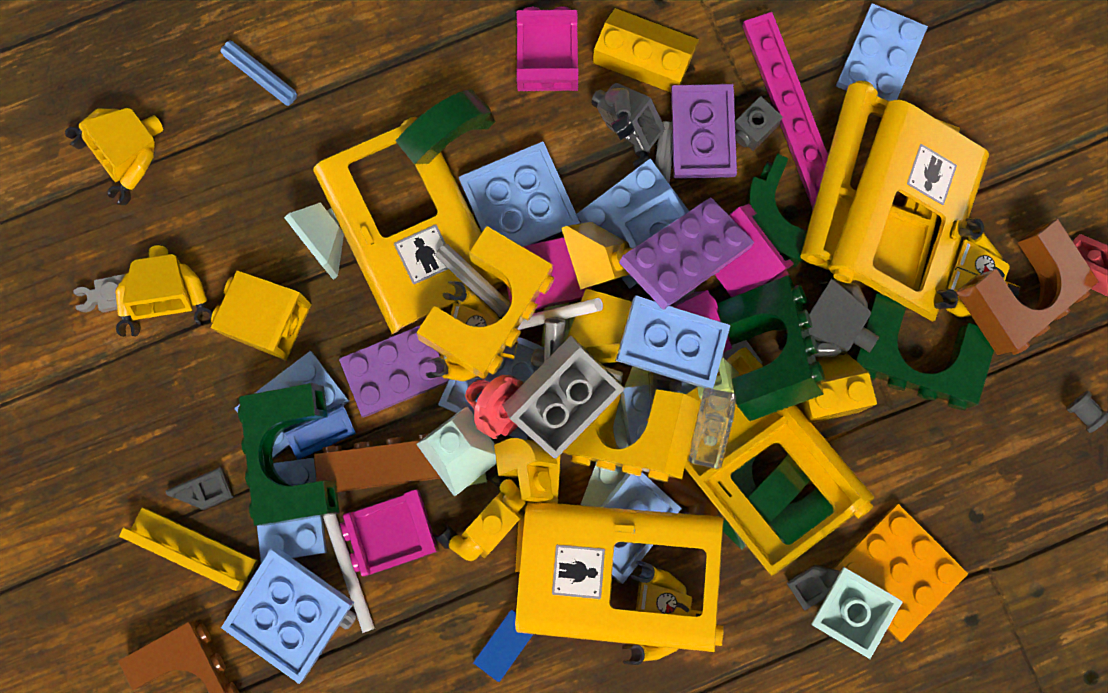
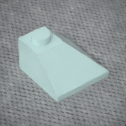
M317 203L286 215L284 218L330 277L335 279L339 272L344 233L338 226L339 223L332 208L326 210L321 203Z
M468 406L464 407L416 444L454 496L497 464L495 444L489 436L477 429L474 415Z
M843 567L811 625L871 659L903 601Z

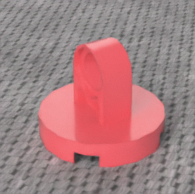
M501 375L494 378L491 382L477 380L467 388L465 397L474 409V422L479 431L492 439H497L496 436L500 434L508 436L518 427L509 419L503 404L524 384L521 380L511 375ZM480 392H482V393L480 394V396L478 397V400H477V402H476V401H475V398H476L477 394H479Z

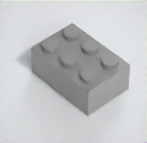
M570 336L503 404V407L510 420L556 459L625 389L611 372L574 337Z

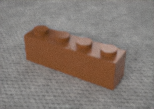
M429 434L418 435V441L405 442L404 437L386 439V445L373 446V442H360L354 444V449L343 451L341 446H329L322 448L323 453L314 454L316 481H336L337 492L441 479V477L416 445Z

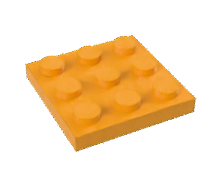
M895 504L832 568L841 571L845 567L903 601L887 629L899 642H903L968 575L899 504Z

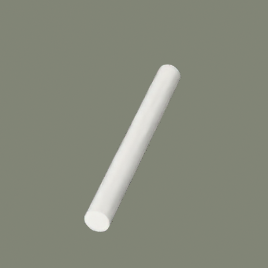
M595 298L534 313L529 321L523 319L518 330L545 324L547 318L568 319L598 312L603 309V303L601 299Z
M336 514L323 516L350 598L354 602L353 606L362 633L375 629L356 572L352 566L350 554Z

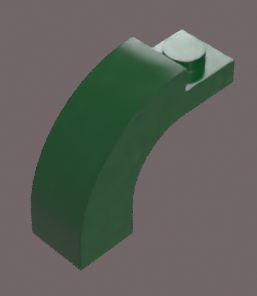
M472 89L464 90L447 97L427 110L395 141L414 164H429L450 142L470 130H488L496 121L490 115L492 112L489 106Z
M777 154L772 163L766 162L760 176L761 179L753 178L747 192L746 205L750 204L757 213L752 218L785 261L790 259L793 262L792 267L796 268L802 260L800 255L807 230L786 221L776 206V189L789 159Z
M787 454L747 499L769 525L800 493L810 479L792 457ZM725 519L723 521V532L742 550L746 544Z

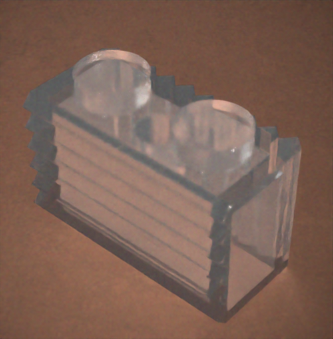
M711 388L704 389L689 455L691 463L715 469L722 467L734 418L737 398L734 393Z

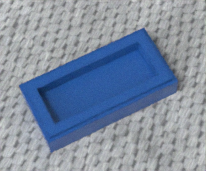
M343 404L328 409L327 418L300 422L284 429V433L297 460L356 434Z
M512 609L473 662V664L497 682L501 681L533 636V634L516 632V612Z

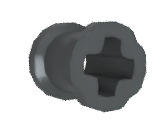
M1087 391L1077 397L1066 410L1069 413L1074 412L1087 426L1086 430L1091 433L1108 420V410L1104 411L1091 398L1092 393Z

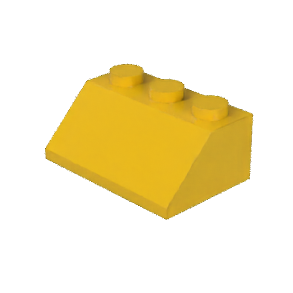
M615 8L606 20L594 48L593 64L671 93L672 85L682 84L699 39Z

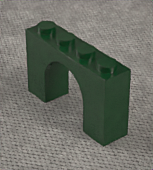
M788 275L718 303L721 322L730 325L728 336L734 344L768 331L779 330L788 333L786 345L774 361L764 367L732 378L736 405L749 421L824 395L821 381L825 380V374L821 364L815 359V354H818L819 350L814 337L809 334V329L813 327L811 318L807 310L803 308V304L807 302L802 287L800 285L795 286Z
M878 293L874 295L868 303L871 315L863 327L880 337L870 352L856 345L852 356L855 361L869 372L871 381H874L875 378L887 381L886 385L896 390L904 391L906 388L918 391L917 396L933 401L939 398L948 401L947 405L958 410L965 411L967 408L979 405L994 349L980 328L971 323L960 327L947 366L940 373H921L906 364L898 349V333L906 307L887 296Z
M308 383L239 396L238 417L242 423L244 435L241 446L247 461L245 480L250 488L251 502L249 504V513L253 519L254 526L274 525L340 514L336 481H318L293 486L280 478L272 460L274 443L284 429L296 423L328 417L324 386Z
M755 457L730 475L732 481L746 498L757 488L752 475ZM814 486L797 501L788 504L769 526L784 544L790 545L833 514L834 508L818 488Z

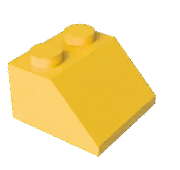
M593 222L561 228L580 290L630 275L619 263L622 256L632 250L627 241Z

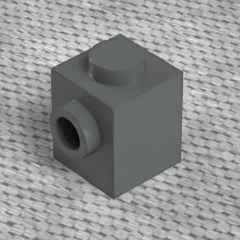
M760 96L735 121L736 141L745 148L748 146L754 151L779 126L783 116Z

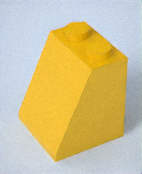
M236 271L234 278L230 277L225 285L224 294L226 295L221 306L218 305L212 313L211 322L213 324L211 328L224 336L287 361L312 304L298 291Z
M586 288L581 302L599 298L603 303V309L598 312L576 316L567 339L570 336L574 337L601 364L618 362L616 357L632 302Z
M846 353L836 357L815 358L821 364L825 374V380L821 381L824 395L796 404L809 421L815 423L860 413L877 405L869 372Z

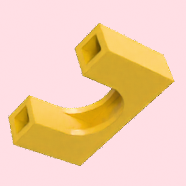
M488 226L485 227L470 250V260L506 284L512 296L508 312L502 319L492 325L474 327L433 306L416 332L419 341L483 380L486 379L489 373L494 375L504 359L500 355L506 346L511 348L515 344L521 333L518 330L523 319L530 320L538 306L535 303L537 297L541 292L546 294L555 279L552 276L553 265Z
M656 389L645 431L635 443L620 449L616 444L613 433L614 420L621 397L620 394L563 451V453L572 456L571 462L590 466V462L594 461L597 462L596 467L615 471L616 466L622 467L621 472L641 477L642 471L649 472V478L668 482L669 477L682 479L701 401L684 393Z

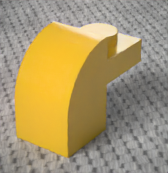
M510 438L494 445L498 476L518 478L522 500L546 502L553 499L548 468L557 465V459H554L533 440Z

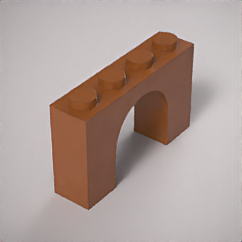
M1058 219L1037 226L1017 242L1034 267L1040 281V296L1033 309L1024 306L1016 299L997 269L976 275L956 291L997 355L1009 352L1016 355L1026 350L1030 346L1029 341L1033 337L1035 338L1046 333L1051 328L1049 324L1053 320L1066 316L1071 311L1069 307L1086 299L1090 295L1089 290L1099 282Z
M198 620L187 622L118 661L132 691L150 684L173 670H184L199 677L205 684L208 693H239L233 682L229 683L223 672L226 670V666L222 657L218 653L214 654L209 644L211 636L204 624H199Z

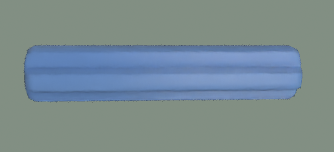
M227 41L221 48V53L225 58L282 103L289 106L295 101L297 93L294 89L233 41Z

